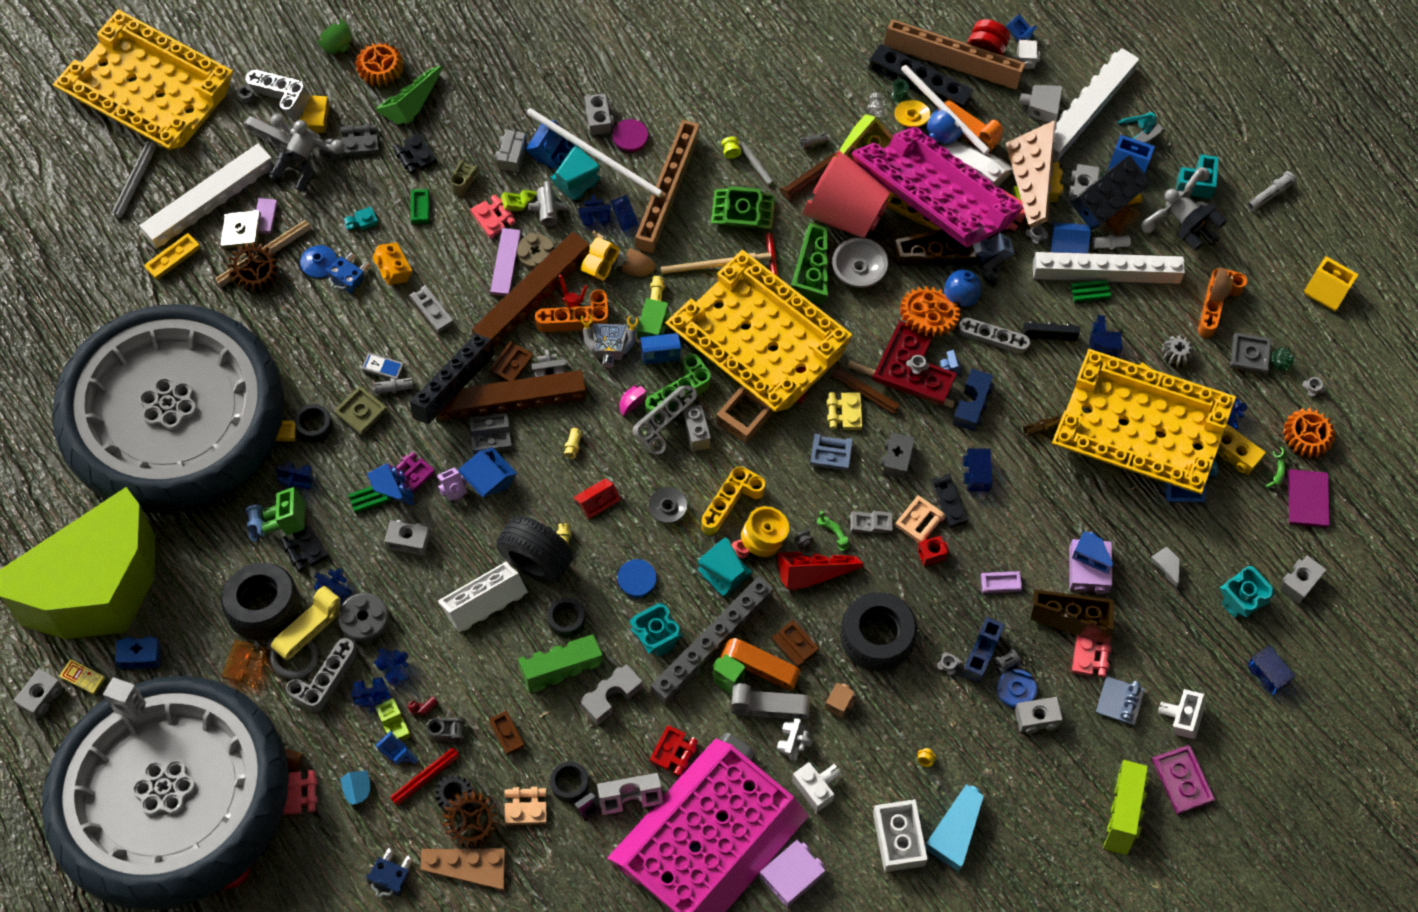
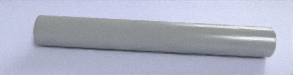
M742 142L739 145L742 152L766 184L771 186L774 181L745 142Z

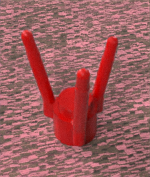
M559 275L565 297L563 298L565 307H579L580 303L584 302L588 286H584L580 296L575 293H568L563 276Z

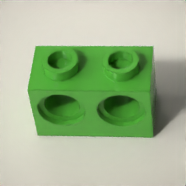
M726 653L722 659L719 657L713 665V683L732 695L733 685L742 684L744 681L745 666Z

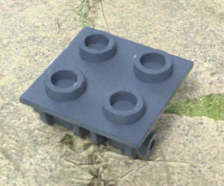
M1106 676L1096 713L1135 725L1145 689L1137 681L1129 684Z

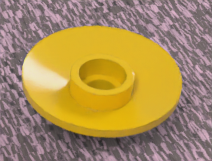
M907 100L896 106L894 116L903 126L920 127L928 122L930 110L920 101Z

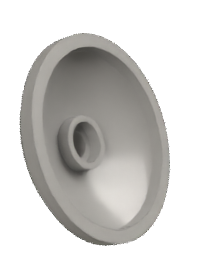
M853 238L846 240L837 247L833 254L832 266L836 276L843 283L852 287L865 288L875 285L884 277L888 267V259L883 248L876 242L866 238Z

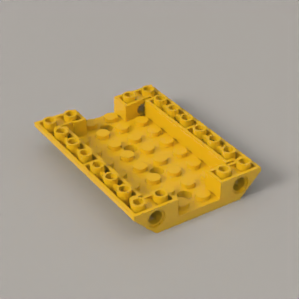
M118 9L97 33L100 43L82 63L74 59L53 83V87L170 150L184 147L227 94L233 70ZM103 62H107V63H108L107 66H102V67H100V64H101V63H103ZM130 78H137L134 82H128ZM165 93L164 97H157L158 94ZM187 109H194L192 113H185Z
M741 250L717 273L718 282L697 302L691 298L665 324L770 409L778 412L790 408L841 358L852 338V334L748 253ZM717 303L724 304L720 309L714 307ZM749 324L751 327L748 330H743L741 326ZM772 345L778 347V349L773 352L768 350V348ZM804 367L806 371L804 373H797L796 369Z
M1088 349L1076 380L1075 389L1068 407L1063 413L1052 445L1202 494L1236 396ZM1088 407L1092 410V412L1088 414L1084 413L1082 411V408ZM1125 419L1129 424L1123 426L1118 421ZM1161 431L1166 436L1164 438H1159L1156 436L1155 433ZM1200 444L1203 449L1195 450L1192 445Z

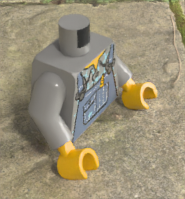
M582 315L581 322L584 324L583 335L586 346L590 352L595 353L596 359H603L602 365L604 367H613L614 360H621L623 354L628 353L633 347L636 337L635 326L638 325L639 318L636 317L635 324L630 323L631 316L627 318L628 325L592 324V327H590L592 322L591 315H589L590 321L588 323L583 321Z

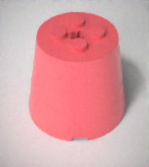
M838 150L837 156L832 158L812 193L815 196L812 201L808 200L802 215L857 237L865 238L870 230L874 231L880 219L879 215L882 216L889 204L887 200L891 190Z

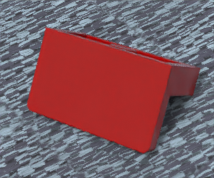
M606 478L573 497L580 504L588 519L621 500L614 483Z

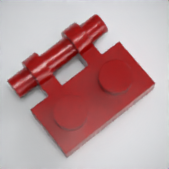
M667 725L649 762L667 771L670 765L673 764L676 766L673 774L680 777L683 770L685 771L688 767L687 762L690 756L694 755L698 740L691 737L689 743L683 741L686 733ZM679 748L684 750L680 759L675 757Z

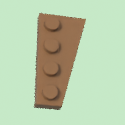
M422 849L421 872L446 878L450 877L458 879V881L471 882L479 886L504 891L505 849Z

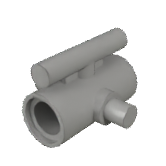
M545 181L544 187H540L537 190L538 201L536 203H529L528 208L529 210L539 212L541 225L548 227L557 223L556 212L558 210H565L566 204L555 201L551 182Z

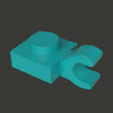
M371 206L354 212L355 217L348 216L344 218V225L347 231L358 226L361 230L378 225V220Z

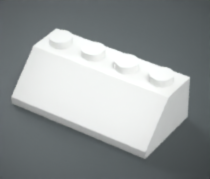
M504 562L438 600L452 625L460 632L468 630L472 627V624L487 619L491 613L504 609L507 604L521 599L528 592L519 573L507 562Z

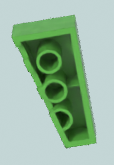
M809 222L790 287L810 302L824 305L827 298V228Z
M593 634L571 641L567 644V647L560 645L552 647L549 653L544 654L539 651L533 653L534 657L526 660L525 657L518 658L520 673L529 693L533 691L539 692L549 684H558L568 676H577L583 670L596 668L603 662L602 653Z

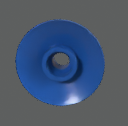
M316 245L308 248L302 254L300 265L306 275L312 278H323L327 276L326 268H329L337 260V256L331 248Z

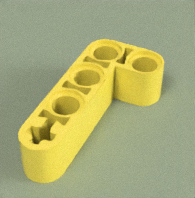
M326 586L321 587L314 595L313 605L273 640L271 648L285 660L293 657L337 617L341 599Z

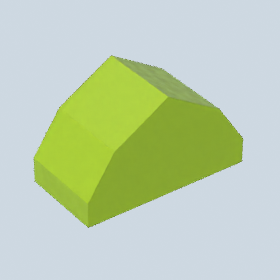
M127 487L0 569V598L21 626L62 639L127 632L154 581L156 536L145 514Z

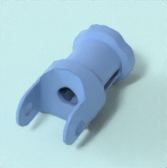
M250 505L245 508L249 520L247 527L251 541L256 542L258 540L257 534L260 536L265 535L264 532H261V530L263 531L262 523L265 522L262 520L263 508L261 505Z

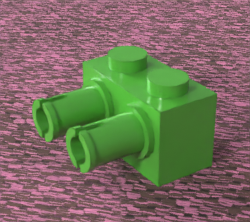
M294 487L277 493L276 505L263 509V516L268 521L262 523V529L266 535L280 529L286 535L304 530L305 501Z

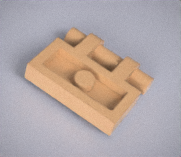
M513 787L511 790H505V798H513V803H505V825L546 824V802H538V797H546V788L538 789V787H531V789H519V787ZM520 797H532V802L520 803Z

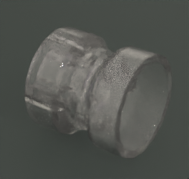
M871 93L867 113L875 117L883 116L887 97L882 93Z

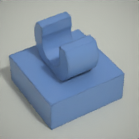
M954 350L948 351V359L940 361L941 368L949 371L952 370L957 375L961 374L962 369L957 354Z

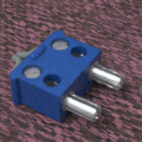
M350 253L345 259L340 256L329 268H326L331 288L333 290L336 288L344 289L349 293H354V289L365 279L364 272L370 267V264L365 262L358 268L351 263L356 257L354 253Z

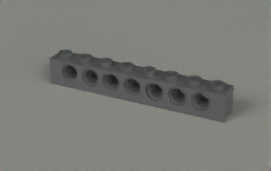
M758 576L650 685L651 694L666 706L724 647V644L732 639L773 597V587Z

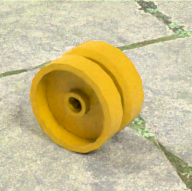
M763 506L756 508L751 512L741 531V540L744 547L757 556L768 557L774 555L780 550L789 533V522L781 511L773 507Z

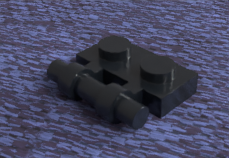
M419 133L403 140L405 147H400L398 143L392 146L395 151L394 154L397 158L401 159L403 167L410 174L416 172V166L423 170L437 163V158ZM411 154L413 159H408L406 155Z
M310 524L304 526V530L292 534L295 540L289 541L287 536L280 539L282 549L285 553H288L292 566L296 567L298 572L305 569L303 563L306 561L312 567L328 558L326 551ZM300 547L303 554L297 555L294 549Z

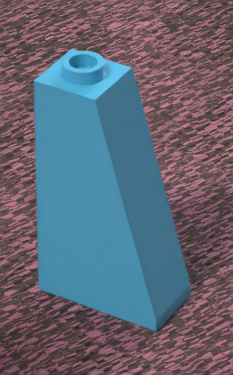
M967 784L925 845V850L958 872L964 863L983 800L981 791Z

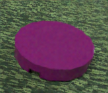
M623 120L613 129V142L620 150L622 149L629 153L637 152L643 149L648 141L647 128L638 120Z

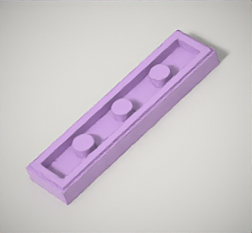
M502 228L490 290L491 295L506 296L510 292L517 257V247L521 235L520 230Z

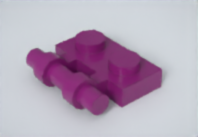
M412 451L408 456L405 455L396 467L402 471L409 467L404 473L407 478L405 483L414 493L435 473V469L422 458L415 463L414 460L417 458V455Z

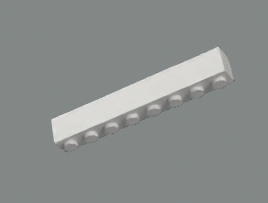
M1123 48L1118 53L1115 52L1111 56L1108 65L1104 64L1100 74L1092 78L1089 87H1084L1080 97L1072 101L1070 109L1068 111L1065 110L1061 114L1058 123L1056 122L1057 129L1054 134L1056 138L1053 145L1054 161L1057 162L1132 75L1137 68L1139 58Z
M256 144L139 225L143 235L156 249L165 245L168 240L181 234L184 229L195 224L201 217L211 213L214 208L224 204L234 194H238L247 185L254 183L257 178L268 173L274 167L271 157L259 144Z
M1036 252L1033 260V279L1108 280L1109 282L1180 284L1184 275V258L1179 256Z

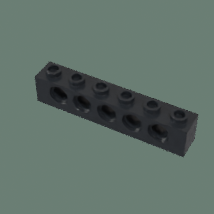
M880 44L870 58V70L926 98L928 97L901 70L904 65H907L943 103L951 101L965 110L972 100L973 89L969 86L963 85L953 78L939 73L937 70L930 69L921 62H916L888 46Z
M475 333L410 401L413 419L428 425L494 356L490 338Z

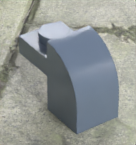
M1001 233L989 240L984 239L973 245L974 251L979 255L982 263L990 262L999 254L1005 259L1015 254L1011 238Z

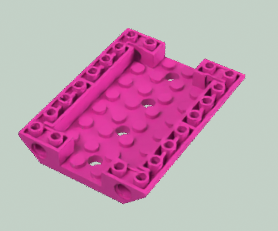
M911 127L894 134L889 146L883 149L880 145L872 143L852 152L854 162L966 248L1006 229L1024 208L1016 199L1009 197L1001 188L994 186L989 179L979 175L975 169L964 164L960 158L953 156L949 153L948 149L938 145L934 139L926 136L916 127Z
M715 738L662 797L663 804L655 805L607 859L638 886L640 884L643 885L670 909V912H726L759 875L760 871L766 867L808 819L809 815L793 795L734 746ZM751 782L755 785V789L748 792L743 788L744 784ZM718 813H726L728 819L725 822L718 821L716 818ZM692 843H698L701 846V850L694 853L690 851L689 846ZM664 874H671L674 877L673 881L669 884L664 883L661 879Z

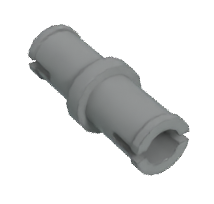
M1108 235V237L1092 238L1093 249L1130 247L1131 243L1129 235Z
M411 377L399 380L392 378L390 381L377 383L373 382L375 395L387 392L394 394L396 391L413 389Z

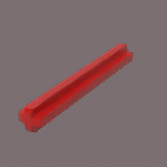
M455 748L447 751L391 795L392 802L396 806L400 805L459 758L458 751Z

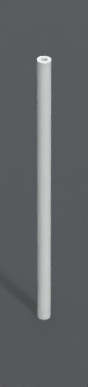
M529 108L527 110V115L657 197L662 195L663 191L533 109Z

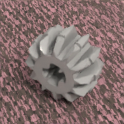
M1180 335L1177 338L1171 336L1169 340L1164 342L1162 354H1164V360H1169V365L1174 363L1177 368L1180 364L1185 366L1187 362L1192 361L1195 349L1192 348L1193 342H1187V337L1181 339Z

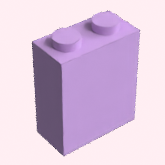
M1072 539L1069 546L1070 590H1075L1078 593L1092 591L1096 594L1109 593L1112 586V567L1109 573L1106 574L1073 559L1072 556L1079 540ZM1103 541L1112 560L1111 542Z
M798 840L760 871L759 876L787 908L825 874V866L818 858L814 859L810 854L809 847L805 843L801 844Z

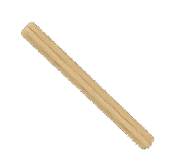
M304 220L264 246L262 250L268 247V254L277 252L311 229L310 224L307 220ZM253 254L256 260H264L261 256ZM247 258L238 263V268H242V265L247 264ZM230 269L216 277V282L220 287L225 286L235 277L229 276Z

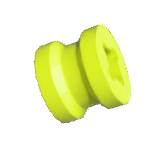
M727 137L722 140L721 145L724 149L725 158L732 159L741 154L742 151L738 146L739 139L737 137Z

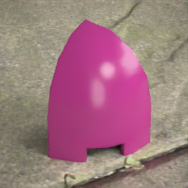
M635 384L623 394L619 403L620 412L623 417L646 401L647 391L642 386L637 387V384Z

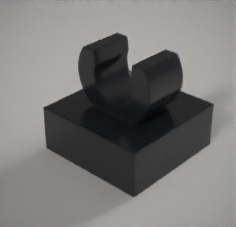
M592 792L589 794L585 793V797L579 801L575 800V806L584 821H587L601 811V807Z

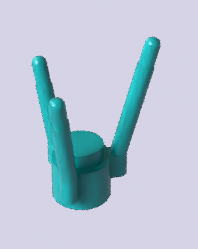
M1153 112L1118 121V124L1138 121L1140 128L1145 129L1143 130L1145 134L1152 131V126L1157 124V119Z

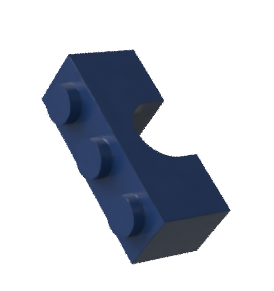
M971 369L964 393L972 395L975 401L965 402L960 400L953 425L975 431L976 425H981L984 416L981 414L982 409L986 410L989 399L986 398L987 394L992 393L995 384L992 383L993 375Z
M986 617L973 650L965 664L962 677L980 684L1005 624Z

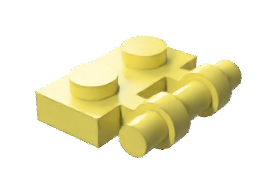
M834 392L828 393L826 402L829 408V415L827 416V421L830 423V429H837V423H842L843 430H862L860 393H841V400L836 399ZM836 408H842V415L837 414Z

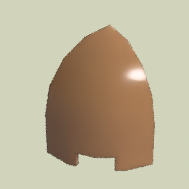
M629 248L626 254L628 259L625 265L623 264L622 272L636 277H643L651 274L656 269L655 263L648 256Z
M1219 267L1209 301H1222L1230 294L1234 278L1227 275V270Z

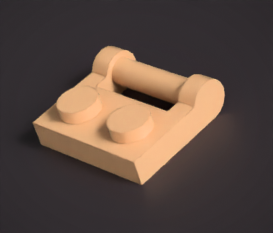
M918 495L895 523V527L913 538L918 544L926 540L938 523L946 518V515ZM929 514L933 515V519L921 533L917 532L916 530Z

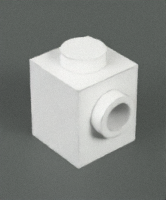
M1019 40L1017 60L1026 63L1024 69H1034L1036 62H1039L1040 51H1037V41Z

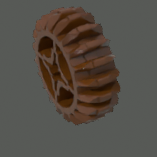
M252 242L251 247L245 243V249L238 246V252H232L234 257H229V262L233 264H228V269L231 270L228 274L229 276H235L232 278L233 283L239 281L237 284L238 288L245 285L244 291L251 287V292L254 293L255 287H257L258 291L261 292L262 285L268 289L269 284L267 282L273 284L274 279L272 277L276 278L278 275L274 272L279 269V266L274 265L278 260L271 259L275 254L274 252L268 254V247L262 250L263 244H259V247L256 248L255 242ZM253 254L261 256L265 261L256 260ZM247 256V264L242 265V268H238L237 265L240 259ZM250 263L256 267V273L250 268ZM268 266L269 271L267 275L260 279L259 271ZM241 274L252 276L254 281L244 278Z
M463 791V798L456 794L455 797L458 801L454 802L450 799L449 803L452 807H444L449 814H442V818L448 819V821L442 823L443 827H449L445 830L446 835L452 833L450 840L454 841L457 839L456 844L459 846L463 841L465 847H469L470 841H472L474 847L477 846V840L484 844V836L489 839L491 838L488 831H496V828L491 826L498 823L497 819L492 818L498 815L497 811H491L495 808V804L491 803L488 805L490 798L486 797L483 799L484 794L481 792L477 797L475 791H471L470 797L466 791ZM466 803L479 804L471 810H465L461 807ZM483 809L486 813L484 826L479 823V817ZM456 812L461 815V821L457 829L454 825ZM465 812L467 815H470L477 825L469 822L463 813ZM469 828L478 830L477 833L472 835L461 834Z

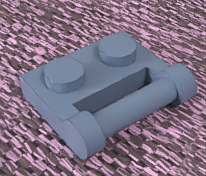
M815 433L810 465L848 471L852 439L847 438V440L823 437ZM819 444L845 447V450L819 446Z

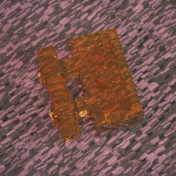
M235 639L221 675L222 678L242 683L244 676L249 677L247 684L254 687L257 680L261 677L260 671L262 665L266 663L268 649L260 647L259 653L253 652L255 649L254 644ZM250 660H255L253 669L248 668Z

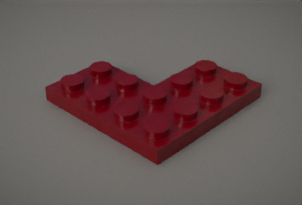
M899 321L873 374L872 380L943 406L957 373L928 363V370H923L918 375L913 374V370L906 365L907 361L911 360L915 355L925 357L933 336L931 333L925 336L924 332L918 334V329L912 331V325L906 326V323Z

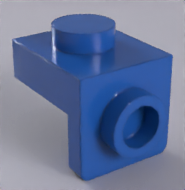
M1020 14L1005 26L1018 43L1019 40H1029L1034 35L1033 31L1037 28L1035 25L1030 27Z

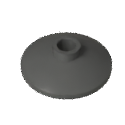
M663 487L651 495L648 504L649 511L653 518L659 522L674 523L685 515L687 500L678 489ZM666 506H670V507H671L670 510H665L664 508H665Z

